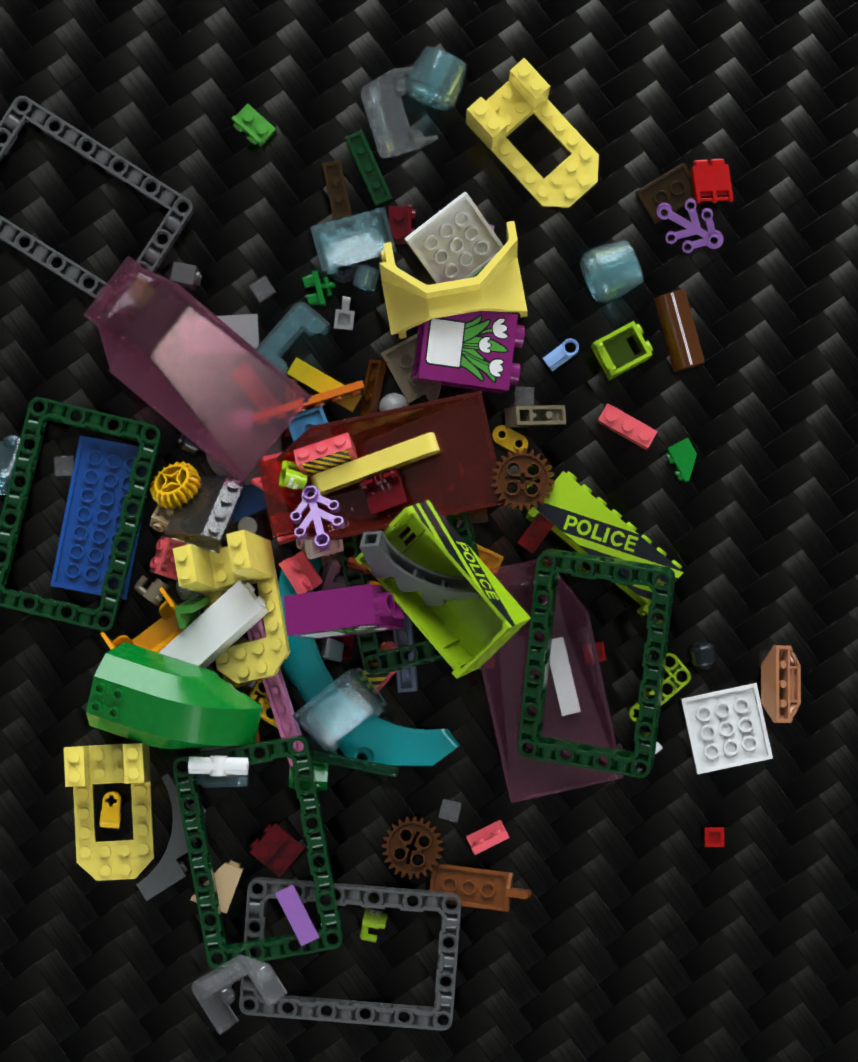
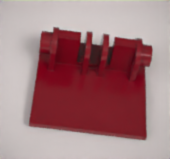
M398 468L364 479L360 483L362 490L365 492L371 515L407 503Z

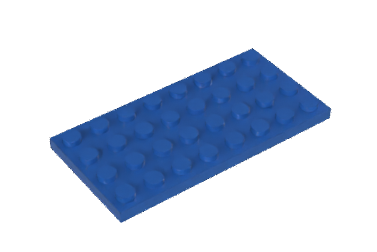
M80 435L50 586L102 596L101 590L106 570L108 571L110 566V554L115 534L119 530L120 514L125 495L127 496L129 478L139 446ZM145 467L139 468L137 471L138 476L144 477L147 474V469ZM135 504L130 505L128 508L130 515L138 511V507ZM142 519L122 595V600H127ZM121 542L119 544L120 552L127 551L128 543ZM112 579L109 583L112 590L117 589L119 586L117 579Z

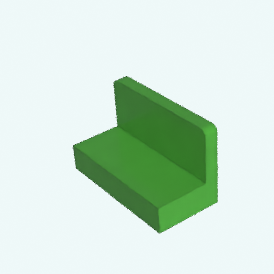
M209 596L191 598L175 607L179 629L188 627L199 617L198 610L210 604Z

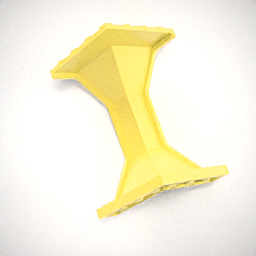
M514 221L506 222V244L476 277L426 285L399 269L395 265L391 242L383 243L384 250H381L382 263H379L391 335L398 334L399 339L407 338V330L431 319L476 311L519 313L520 318L527 317L528 311L517 258L518 239Z

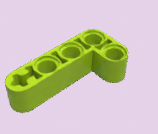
M672 653L666 654V657L670 656L673 658L674 664L672 667L665 666V672L668 676L663 681V685L665 683L671 685L672 691L668 695L662 692L661 705L682 689L691 679L689 670ZM679 671H683L686 674L684 682L677 680L676 675ZM653 689L648 692L650 695H655ZM638 702L628 712V716L633 722H636L637 718L633 717L635 714L633 710H639L640 707Z

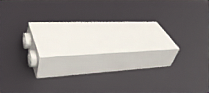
M239 580L159 653L207 668L269 612L265 607L266 603L260 596H256L254 593L255 588L249 582L246 583Z

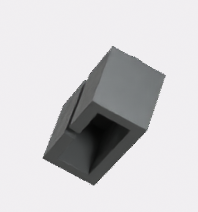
M174 262L170 278L173 286L196 290V287L200 286L202 279L197 266Z

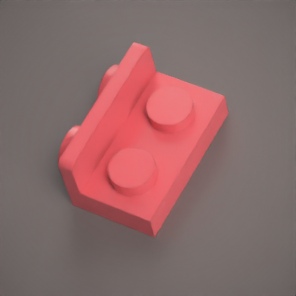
M162 535L156 544L157 551L155 557L150 562V572L177 580L173 548L188 545V543Z
M300 551L295 556L279 563L297 594L309 593L323 583L304 551Z
M501 820L467 836V840L475 855L509 838Z

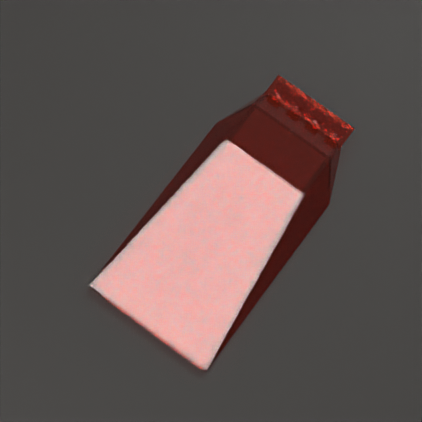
M481 390L310 426L277 458L258 462L273 538L294 534V530L301 524L292 523L290 514L302 502L301 493L303 490L279 486L282 461L286 460L296 463L293 450L347 432L355 444L358 458L430 432L435 433L440 452L398 468L407 498V503L371 515L365 492L360 486L361 482L323 495V497L330 500H337L340 505V511L333 514L327 506L317 503L318 508L332 515L341 516L345 523L343 528L335 529L332 523L321 519L324 532L329 535L332 541L363 535V532L386 530L389 524L405 507L430 500L444 517L505 504V500L498 501L501 495H494L497 488L491 487V484L496 483V481L491 480V476L497 475L492 470L493 468L498 469V466L496 465L497 461ZM311 476L307 477L306 486L312 485ZM310 506L303 512V520L310 512ZM314 522L306 530L307 537L315 538L317 535Z

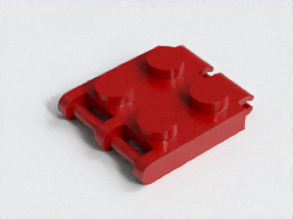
M707 159L694 160L690 171L696 204H701V202L717 203V201L733 202L729 165L725 164L724 159H711L709 164Z

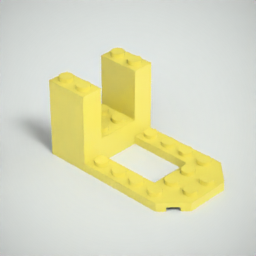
M523 58L510 70L509 80L485 101L480 97L467 108L466 124L542 207L570 208L598 182L599 154L548 100L550 85ZM533 113L571 154L545 178L534 169L506 138Z
M246 530L226 534L228 546L212 551H207L192 544L173 548L179 586L202 594L204 597L209 596L210 604L206 606V609L239 580L246 583L249 582L251 585L257 583L259 596L265 601V607L269 611L263 617L266 638L238 645L233 643L215 660L217 670L240 685L276 676L284 659H287L290 654L271 541Z
M126 743L64 747L65 787H73L77 863L96 881L136 879L154 859L149 745ZM131 783L134 840L96 842L93 784Z

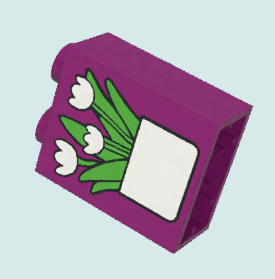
M476 311L435 318L418 325L412 381L498 394L509 391L510 385L517 386L520 376V364L512 362L514 347H522L525 335L524 325H517L518 314Z
M375 584L284 596L288 636L320 640L404 628L403 618L408 617L395 602L392 593L387 592L383 586Z

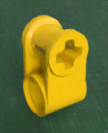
M109 791L103 797L100 827L120 828L121 796L116 791ZM111 795H113L114 799H117L113 805H110V801H107Z

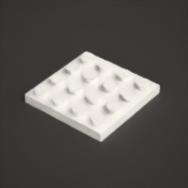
M466 192L462 193L404 238L436 284L472 278L503 247L501 241Z
M757 683L681 699L697 774L773 759Z

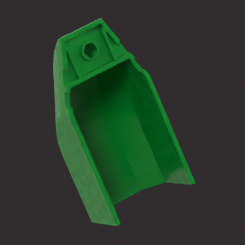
M124 642L105 653L93 678L86 715L90 726L145 745L163 749L240 746L255 743L263 706L245 693L239 692L231 683L225 682L212 670Z

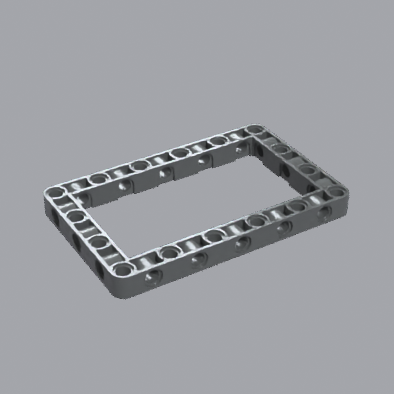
M17 97L0 121V136L7 135V141L0 143V160L11 149L23 125L31 122L47 135L60 143H65L77 154L92 163L95 162L105 169L107 173L123 183H128L156 204L163 205L169 210L118 290L0 215V239L117 314H128L193 215L194 207L191 201L28 97ZM27 103L28 108L25 111H20V105ZM53 124H60L58 131H51ZM85 144H92V149L85 152L83 151V146ZM117 164H123L124 170L121 172H116L115 166ZM150 184H155L156 190L154 192H148L147 186ZM182 204L189 206L188 210L184 213L179 211V207ZM161 236L168 237V241L164 245L158 243V239ZM24 239H29V246L26 248L21 247V242ZM55 260H62V265L59 268L53 267ZM140 268L147 269V274L143 277L138 276L137 272ZM87 280H94L92 288H85ZM120 300H126L127 302L126 307L123 309L117 308V303Z
M266 877L254 878L248 885L244 942L265 938L267 904L269 898L277 899L276 892L293 884L294 887L297 886L302 890V894L299 895L302 903H307L308 901L316 902L314 881ZM334 883L335 889L341 894L340 898L337 899L338 906L350 904L376 909L388 907L400 908L402 911H439L441 923L434 1007L261 993L263 961L256 962L258 967L254 970L250 969L248 964L242 965L239 1007L241 1012L246 1015L447 1030L451 1027L453 1021L461 898L454 892ZM254 884H261L263 891L260 893L254 891ZM377 893L380 899L373 902L369 899V894ZM323 895L321 901L324 904L331 903V897ZM409 896H416L418 903L412 905L408 902L407 898ZM454 899L457 905L454 908H450L447 906L446 901ZM257 922L260 925V930L253 931L250 924ZM450 937L454 940V944L446 946L443 940ZM259 947L251 948L254 955L258 956L261 954ZM443 976H448L451 979V983L444 985L440 979ZM250 999L254 1001L255 1006L248 1008L245 1005V1001ZM289 1002L293 1005L294 1009L286 1011L283 1004ZM330 1006L332 1013L325 1014L322 1011V1007ZM362 1009H368L370 1010L371 1015L369 1017H363L360 1011ZM401 1012H407L410 1018L407 1020L400 1019L399 1014ZM440 1015H446L448 1017V1021L446 1023H440L438 1021V1017Z

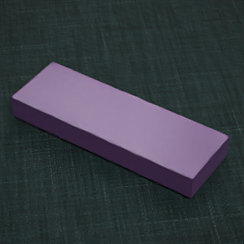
M292 884L276 892L275 895L301 946L319 938L294 885Z

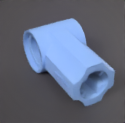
M566 339L561 345L546 355L543 360L553 372L578 353L579 344L575 339ZM574 343L576 350L572 353L565 350L566 344Z

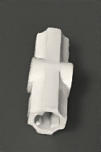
M210 755V757L189 756L188 761L189 774H210V776L248 775L249 759L244 757H228L227 755Z

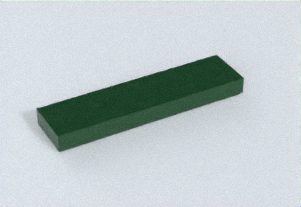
M360 130L346 136L347 145L375 207L393 200L363 131Z

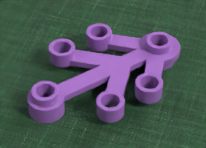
M688 199L685 202V208L689 212L691 222L674 213L670 204L661 203L658 205L657 215L659 218L670 219L686 228L676 232H667L666 241L669 244L675 243L677 239L696 234L702 238L692 242L690 240L683 242L682 250L685 253H690L694 248L706 245L711 249H716L723 244V235L720 231L715 230L712 219L713 211L710 208L703 209L701 213L707 225V230L700 226L696 211V201L694 199ZM692 202L694 203V207L689 208L687 204ZM663 209L668 211L666 215L661 214ZM710 212L711 215L710 217H705L704 213ZM674 235L675 238L673 240H669L668 236ZM712 237H716L718 240L717 242L713 243L710 241V239ZM690 244L691 248L685 249L684 246Z
M306 486L301 493L302 502L290 514L292 523H301L294 530V534L298 540L305 539L307 536L306 530L314 522L317 533L314 538L317 549L325 551L330 547L331 540L329 535L324 532L321 519L332 523L335 529L343 528L345 523L341 516H335L319 509L317 503L327 506L333 514L340 511V505L337 500H330L321 496L319 489L315 486ZM310 506V512L303 520L302 514Z

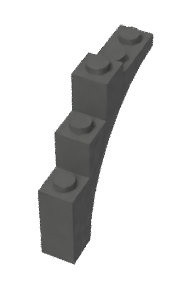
M383 531L363 532L360 549L375 578L394 577L401 592L420 591L426 606L445 605L446 600L480 598L481 595L465 577L436 572L415 563L400 553L388 541Z
M170 773L161 778L168 790L172 804L173 823L171 837L158 865L147 877L136 884L146 901L187 876L186 871H188L185 863L178 860L188 850L174 774L171 776ZM190 799L186 800L187 808L194 809L195 802L189 805L188 801ZM202 805L203 815H204V819H205V818H206L205 814L207 813V811H206V809L204 808V806ZM196 838L193 839V845L195 847H197V845L195 844L197 842Z

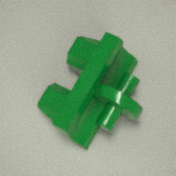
M317 270L312 271L311 275L304 277L303 282L305 289L316 286L317 293L307 295L309 306L320 305V307H324L326 303L323 291H326L327 297L332 296L331 289L335 288L336 285L335 283H329L328 277L322 278L324 285H321Z

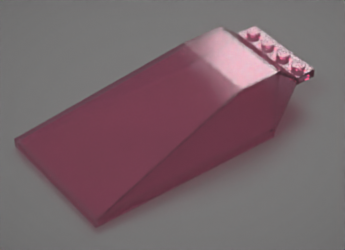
M130 256L124 260L84 313V316L99 329L110 368L109 372L241 483L248 477L312 397L178 283L144 269Z
M548 556L545 557V561L548 564H552V559ZM537 559L489 569L531 618ZM559 575L552 639L564 638L581 712L565 716L561 715L549 664L542 736L617 749L589 612ZM541 594L542 600L548 602V597L545 594ZM531 619L481 666L510 803L623 778V775L534 760L522 757L519 754L518 739ZM537 632L538 637L544 639V634ZM533 669L535 675L541 676L539 670ZM529 706L532 712L537 713L535 707ZM526 743L528 749H533L530 743ZM563 749L565 755L571 756L568 750ZM601 756V760L608 763V759L605 756Z

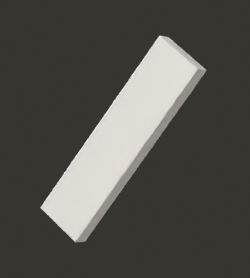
M554 638L551 644L550 668L561 715L565 716L581 712L564 638Z

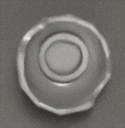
M390 393L380 400V413L388 422H399L409 415V405L403 395Z

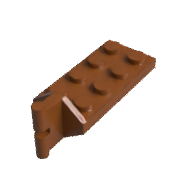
M448 864L432 866L434 872H431L429 890L457 893L461 898V906L509 912L511 898L527 899L532 895L530 889L513 888L514 873ZM448 899L446 904L457 905V902L454 899Z

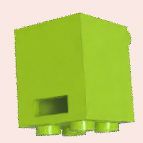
M634 321L593 342L591 346L608 380L649 360L652 356L651 351H653L651 344L648 340L645 342L642 337L644 332L639 324L636 325ZM633 336L641 351L637 355H634L626 340Z

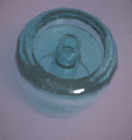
M427 46L419 55L406 77V93L427 106L447 111L453 108L458 101L466 75L467 64L448 52Z
M626 240L592 248L586 251L580 260V267L585 282L592 296L598 302L608 303L614 301L643 283V274L639 261Z

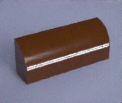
M685 289L654 298L673 372L703 365L705 361Z

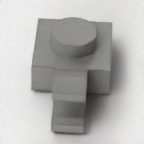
M343 296L342 309H336L334 329L353 331L355 311H349L351 297Z

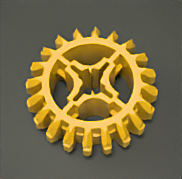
M184 461L181 463L175 462L174 465L170 463L168 467H163L161 472L157 471L158 475L153 477L149 490L153 500L159 506L166 509L170 507L175 509L176 506L181 507L184 503L188 504V500L194 499L193 495L198 494V489L201 487V480L198 475L199 473L190 463L186 464Z

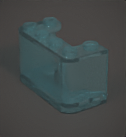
M304 302L296 303L255 349L253 356L256 364L276 383L282 386L287 379L285 377L287 364L281 358L304 331L310 337L314 334L325 336L331 329L330 324Z

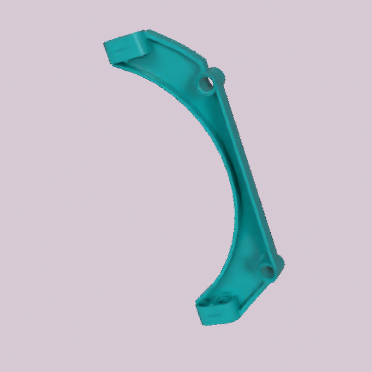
M321 557L309 559L317 573H319L322 565ZM281 569L278 585L286 624L284 596L297 593ZM288 636L290 654L281 664V670L354 768L362 769L371 762L375 767H432L460 746L448 729L424 730L403 727L382 720L367 712L349 698L334 681L320 656L315 639ZM357 755L364 757V764L357 761Z

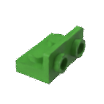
M248 103L236 116L232 117L234 128L240 133L244 131L248 135L246 138L253 145L258 144L262 146L276 131V128Z

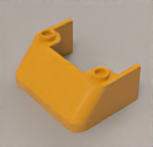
M163 587L159 589L166 599L159 607V613L162 618L133 640L127 635H121L112 641L102 631L100 634L110 650L127 642L159 653L184 630L179 629L175 611V607L178 605Z

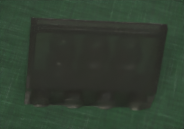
M200 476L201 487L198 489V494L193 495L194 499L188 500V504L184 503L181 507L176 506L165 530L164 537L219 553L243 498L245 481L228 476Z

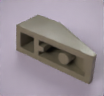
M565 405L514 406L504 409L506 428L566 424Z

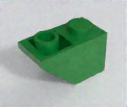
M687 437L667 448V454H665L669 463L675 465L677 470L674 472L678 480H683L684 483L690 480L697 456Z

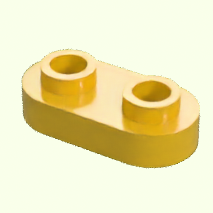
M504 425L497 426L493 430V440L500 446L515 453L516 449L519 450V453H523L524 448L527 450L528 440L518 432L506 428ZM503 431L505 432L506 436L504 438H500L498 436V433ZM521 441L522 446L519 448L516 447L515 442Z

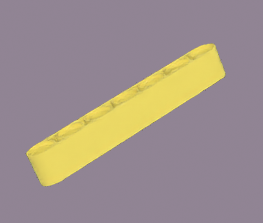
M430 432L312 475L310 479L312 486L318 488L321 496L380 473L435 455L440 452L435 433Z

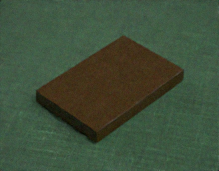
M684 162L635 191L654 224L664 220L657 215L659 204H670L672 211L675 213L685 207V202L688 199H694L691 173ZM663 209L661 211V214L666 215L668 213L666 209Z

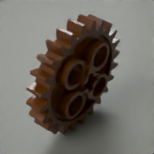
M526 448L523 449V453H519V450L516 449L515 455L508 451V458L502 455L501 459L503 462H496L499 469L493 468L492 470L497 475L491 476V480L496 481V483L491 484L492 488H497L494 495H501L498 501L505 500L504 507L511 504L512 511L517 506L520 512H522L523 507H526L527 511L530 512V506L532 505L537 509L538 502L544 505L543 497L546 499L550 498L547 492H553V488L549 485L555 483L554 480L549 479L554 476V472H548L552 466H545L547 458L540 460L541 453L534 456V450L527 454ZM511 466H517L519 471L516 474H511L508 469ZM536 467L539 470L538 474L530 475L528 473L529 468ZM522 476L525 477V480H529L525 481L524 484L520 483ZM505 478H511L516 480L506 481ZM530 480H540V482L536 483ZM515 485L518 488L517 492L509 493L507 491L508 486ZM530 486L536 487V494H528L527 488Z
M414 816L411 822L409 817H406L405 823L399 819V826L392 824L394 830H387L390 836L383 837L387 844H383L382 847L387 848V851L383 852L382 855L388 856L384 862H391L389 869L396 868L394 873L396 875L402 872V878H405L408 874L409 879L413 880L415 874L417 879H421V873L427 877V870L434 872L432 866L440 865L436 860L443 859L439 852H443L445 849L440 848L439 845L443 844L444 841L438 840L442 834H435L437 827L430 828L432 823L430 821L424 824V818H421L418 822L417 817ZM409 830L412 834L411 839L405 841L403 834ZM419 831L420 834L415 842L416 833ZM427 836L430 840L429 845L423 847L421 840ZM415 843L417 850L412 851L409 849V846ZM399 849H404L405 851L403 859H398L397 857ZM418 855H422L423 863L417 866L415 858Z

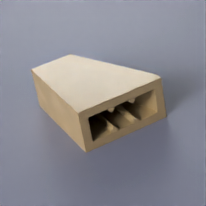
M232 860L229 863L225 862L214 873L220 910L226 914L229 911L244 868L240 867V863ZM207 880L203 885H209V880ZM194 894L190 900L197 902L196 895Z

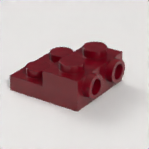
M275 823L274 825L269 824L263 831L265 836L261 840L257 838L250 846L253 850L250 853L280 877L305 847L280 825Z

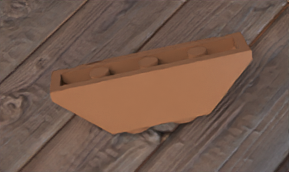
M773 645L761 664V704L774 723H791L801 704V665L792 651L791 645Z

